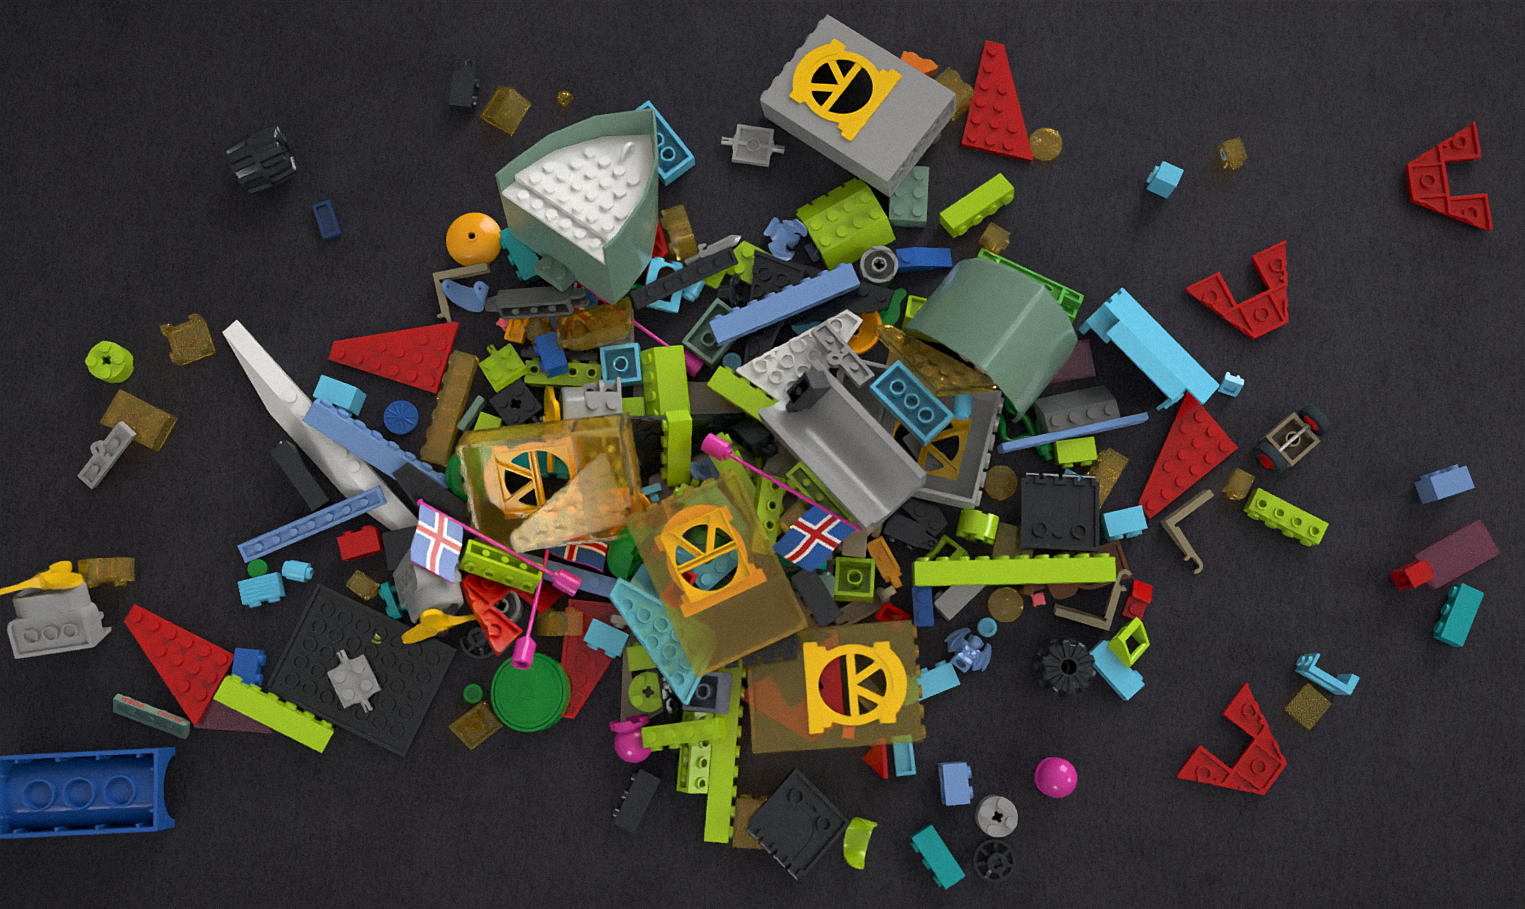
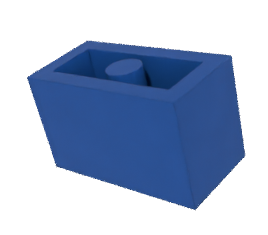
M557 331L535 337L536 345H533L536 356L541 358V361L538 362L541 373L545 372L547 379L568 373V363Z
M932 587L910 588L912 628L934 626Z
M235 648L232 674L243 679L242 682L248 685L252 683L261 686L263 683L262 666H265L266 663L265 651Z

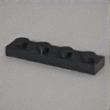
M533 347L521 349L523 361H531V358H540V356H536ZM565 349L564 351L567 363H569V360H578L584 364H588V361L599 362V355L594 350L576 352L575 349Z

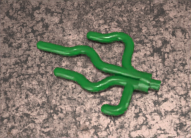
M1004 394L1005 409L1015 417L1017 411ZM997 413V416H1000L998 435L1003 443L1041 435L1037 419L1034 427L1031 419L1025 413L1021 420L1024 422L1029 434L1009 438L1006 434L1005 419L1002 413ZM1051 443L1035 446L1039 456L1043 455L1046 461L1053 459L1050 452L1053 450Z

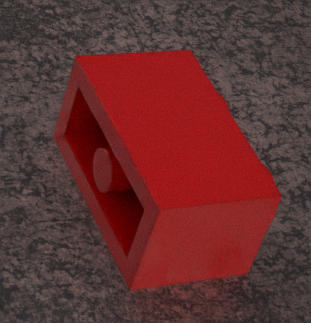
M372 525L364 526L361 528V531L355 533L353 530L342 533L343 536L337 537L342 560L347 562L385 551L380 530Z
M1425 560L1410 562L1389 573L1398 590L1415 588L1435 577L1432 573L1431 565Z

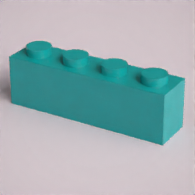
M508 445L509 449L515 447V445ZM536 451L541 477L549 478V475H557V479L568 480V477H570L569 469L558 456L555 455L553 473H548L547 452ZM528 452L519 454L511 460L512 463L531 470ZM505 470L506 473H511V471Z

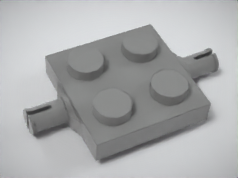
M737 124L736 134L733 138L722 137L721 145L732 146V162L769 167L770 157L773 152L784 154L785 146L774 145V129Z
M345 650L337 652L336 654L341 664L327 672L343 707L347 708L353 704L361 703L365 713L372 711L373 709L368 699L373 694L379 692L381 687L366 656L363 654L355 659H348Z

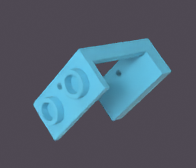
M654 257L649 263L644 285L657 279L660 268L671 269L675 272L684 268L682 267L683 264L674 261L670 264L664 262L665 259ZM683 289L673 293L670 302L658 300L645 307L673 314L678 313Z
M1318 653L1304 654V656L1299 657L1295 671L1335 695H1351L1360 679L1354 674H1338L1337 678H1334L1315 667L1314 665L1320 656Z

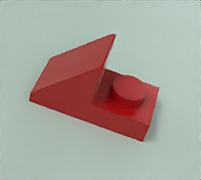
M1133 579L1121 616L1131 620L1138 617L1141 620L1146 605L1151 602L1152 586Z

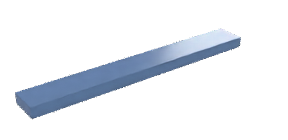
M1147 412L1005 442L997 446L1000 454L1140 424L1149 418Z
M379 485L237 546L244 562L247 563L387 504V500Z

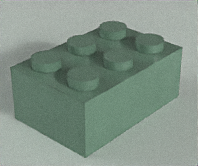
M914 166L891 197H888L887 217L891 226L925 227L927 221L929 167Z
M716 298L682 341L685 349H688L703 360L712 370L736 341L733 340L718 347L709 327V322L712 321L711 318L720 314L725 316L732 309L718 298Z

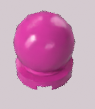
M648 714L626 717L627 721L618 723V720L609 723L610 730L617 733L614 739V748L618 756L626 762L638 763L650 755L651 748H643L641 728H644L649 723Z
M1048 757L1041 760L1035 768L1034 782L1037 788L1045 795L1063 798L1070 795L1076 787L1077 772L1074 766L1065 759Z

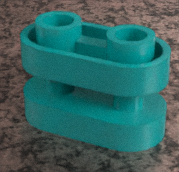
M389 581L381 584V589L378 591L382 600H386L388 616L393 617L395 620L403 617L402 611L405 609L408 611V607L402 608L395 595L397 592L396 585L392 586Z

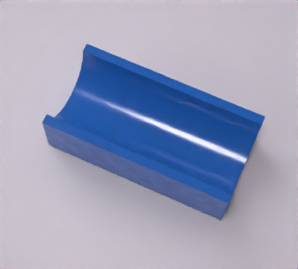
M175 747L0 756V839L149 832L175 827V819L168 815L164 802L165 771L169 760L175 755Z

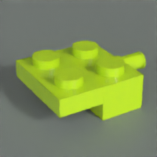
M511 343L499 351L496 350L494 345L488 346L487 351H489L491 356L478 364L496 392H499L529 372Z

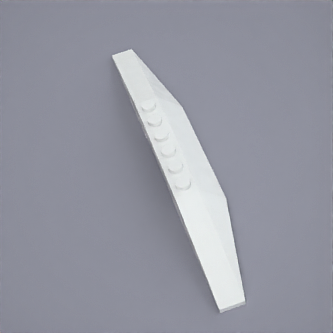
M238 320L222 332L268 412L346 498H351L380 485L387 504L370 510L367 513L391 531L418 525V518L365 460L302 421L312 405L311 400Z

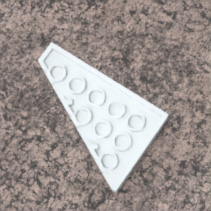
M845 310L827 320L846 343H848L863 321L849 310ZM813 327L779 347H775L762 356L753 359L751 362L738 367L736 373L765 391L772 398L781 401L788 395L787 390L805 371L810 370L811 363L816 359L827 370H829L830 366L827 364L828 353L811 335V330L815 328Z

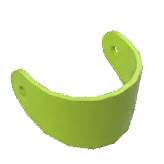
M855 817L850 821L851 823L845 831L843 853L846 862L850 866L864 869L866 849L874 827H877V823Z

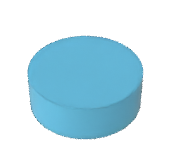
M728 353L724 356L723 367L727 366L734 372H736L738 367H741L742 362L738 354Z
M983 618L977 624V631L983 637H991L997 631V624L991 618Z

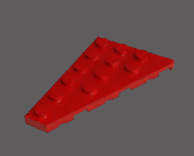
M134 604L124 620L125 624L191 722L198 725L221 683L233 666L234 654Z

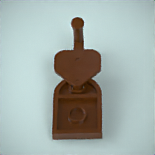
M1119 540L1099 546L1098 553H1077L1089 554V558H1093V555L1109 554V557H1115L1116 574L1121 569L1129 570ZM1123 574V575L1121 576L1120 581H1121V580H1124V579H1127V578H1130V577H1132V576H1131V575L1128 576L1127 574ZM1114 582L1026 584L1020 587L1018 592L1020 595H1032L1035 591L1049 588L1052 597L1061 600L1074 596L1078 588L1092 590Z

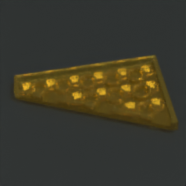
M890 324L874 326L873 333L935 397L996 391L997 385L992 379Z
M605 450L601 451L598 456L587 463L565 486L553 494L531 517L526 519L520 527L510 534L509 538L516 554L630 522Z

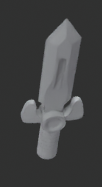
M730 235L707 246L706 250H703L706 247L705 243L699 244L697 246L699 253L685 259L684 262L688 266L725 248L733 247L738 244L741 236Z

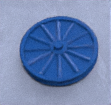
M395 401L384 412V423L395 434H408L418 424V411L408 401Z

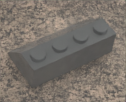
M1104 385L1039 398L1033 403L1041 435L1121 418L1116 399Z

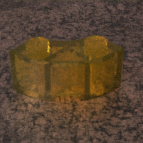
M683 204L662 210L663 218L660 221L663 230L667 229L671 243L668 246L671 255L675 254L678 261L699 254Z
M113 557L78 560V574L82 575L87 587H98L99 583H114V586H126L127 582L134 581L135 558Z
M549 608L544 614L538 612L537 636H582L583 612H577V608H565V611L555 612L554 608Z

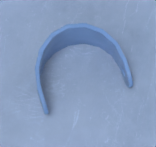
M446 279L442 283V291L459 307L472 312H481L484 309L489 286L481 281H477L474 287L470 288Z

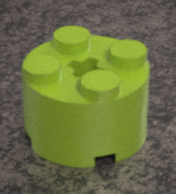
M101 341L95 345L85 360L89 371L95 377L108 383L125 381L132 374L134 368L131 353L116 343Z
M963 509L960 513L956 536L966 538L965 540L977 543V540H982V543L993 545L999 517L990 513L987 515L978 510Z
M641 673L632 680L629 686L630 701L632 705L641 711L653 712L663 707L657 673ZM648 686H651V690L654 691L650 698L644 693Z

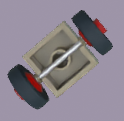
M1310 404L1303 406L1298 412L1299 417L1295 412L1286 416L1259 440L1261 444L1256 447L1255 455L1270 472L1280 474L1286 468L1293 466L1320 442L1315 435L1323 436L1331 429L1329 420L1315 406Z

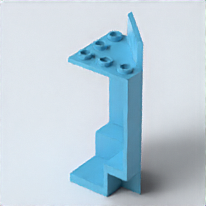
M1123 288L1109 298L1078 329L1084 335L1092 328L1106 344L1112 340L1167 396L1156 407L1158 411L1163 407L1167 409L1169 406H1172L1184 396L1186 390L1203 405L1220 386Z

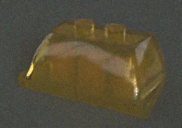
M629 297L620 299L615 305L605 303L573 312L570 315L556 317L557 346L559 349L568 348L572 351H585L624 340L633 329L632 306Z

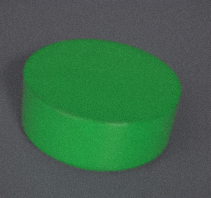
M254 559L248 565V573L253 578L267 575L269 572V566L264 560Z
M469 684L465 687L463 696L469 703H478L483 699L484 690L478 684Z

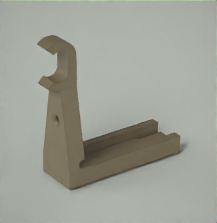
M487 263L433 273L441 314L437 315L438 318H446L447 323L452 322L448 297L442 291L443 281L491 273Z
M1210 489L1201 491L1160 521L1164 529L1185 554L1182 560L1188 561L1189 558H1192L1196 563L1197 567L1192 570L1193 574L1201 572L1203 563L1192 549L1178 526L1175 527V524L1212 498L1214 495Z
M1121 569L1117 572L1116 581L1113 583L1102 613L1105 615L1104 617L1057 603L1054 604V614L1109 631L1120 592L1127 590L1124 585H1119L1121 576L1123 574L1130 576L1132 573L1127 569Z
M893 585L887 589L879 587L874 590L873 603L852 602L842 607L840 610L844 613L842 614L843 616L834 621L837 626L846 621L848 623L840 626L839 630L841 631L878 611L885 601L890 602V596L895 594L896 590Z

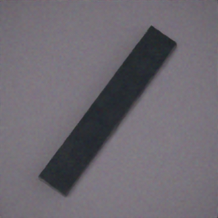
M730 246L629 292V295L636 310L728 269L739 262Z

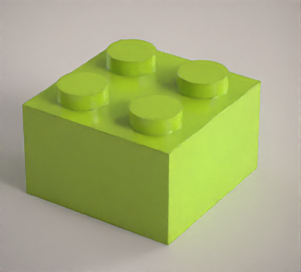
M836 557L835 601L873 603L875 559Z

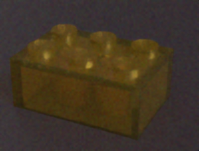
M119 389L100 423L114 429L117 423L123 421L137 434L133 440L159 452L178 418Z

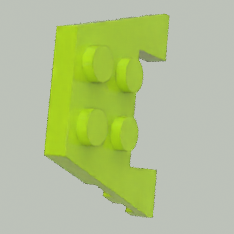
M743 241L733 250L739 263L704 279L705 285L718 290L726 274L732 276L734 273L740 275L742 282L751 286L754 249L771 256L773 255Z

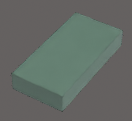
M478 395L457 427L464 433H467L480 415V412L487 405V401Z

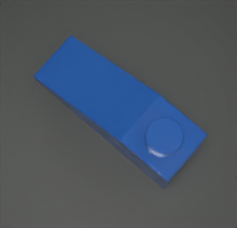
M946 248L896 249L894 254L898 260L896 273L953 267L951 251Z

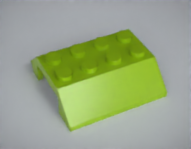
M854 178L845 183L844 188L839 186L828 192V197L823 195L812 201L811 206L806 204L797 209V220L806 226L810 237L822 255L821 260L828 272L834 270L835 266L841 263H855L861 259L867 250L874 246H885L895 240L888 217L870 187L862 179L857 180Z

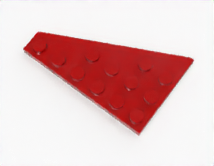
M985 41L961 146L1031 162L1033 154L1004 45Z
M449 322L334 341L328 360L438 394L460 323Z
M1189 392L1184 394L1183 401L1167 433L1166 440L1160 449L1159 456L1153 465L1149 479L1136 504L1137 506H1142L1143 513L1148 519L1155 516L1238 448L1206 409Z
M569 599L561 665L569 677L571 697L568 708L562 716L564 718H575L614 659L604 654L606 650L600 647L597 650L586 646L588 642L584 641L593 618L613 627V624L609 623L610 615L622 616L613 603ZM626 625L625 629L616 628L627 634H630V632L632 631L631 628Z

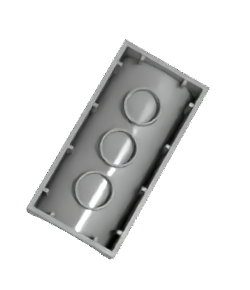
M816 359L811 363L809 371H824L831 388L811 409L788 413L785 406L790 398L787 395L771 407L765 408L763 406L758 411V414L764 426L798 462L801 461L868 536L926 483V472Z

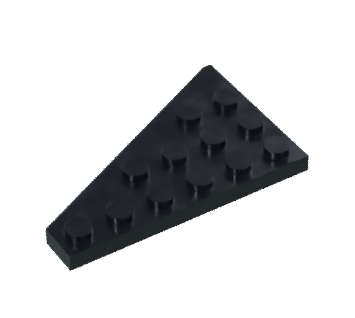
M789 260L787 261L807 269L804 279L810 277V279H813L815 277H818V273L824 271L796 262H792ZM859 281V288L786 318L783 328L791 325L810 324L811 322L821 320L827 321L845 310H849L855 315L862 313L870 314L874 311H887L894 291Z
M745 413L690 414L692 418L691 458L704 453L701 450L704 439L710 433L715 436L721 432L724 435L728 433L731 440H733L732 426L746 419ZM664 415L621 417L646 476L649 477L660 472V468H663L661 452L664 451V448L661 444V436H664V431L662 430L661 420H664Z

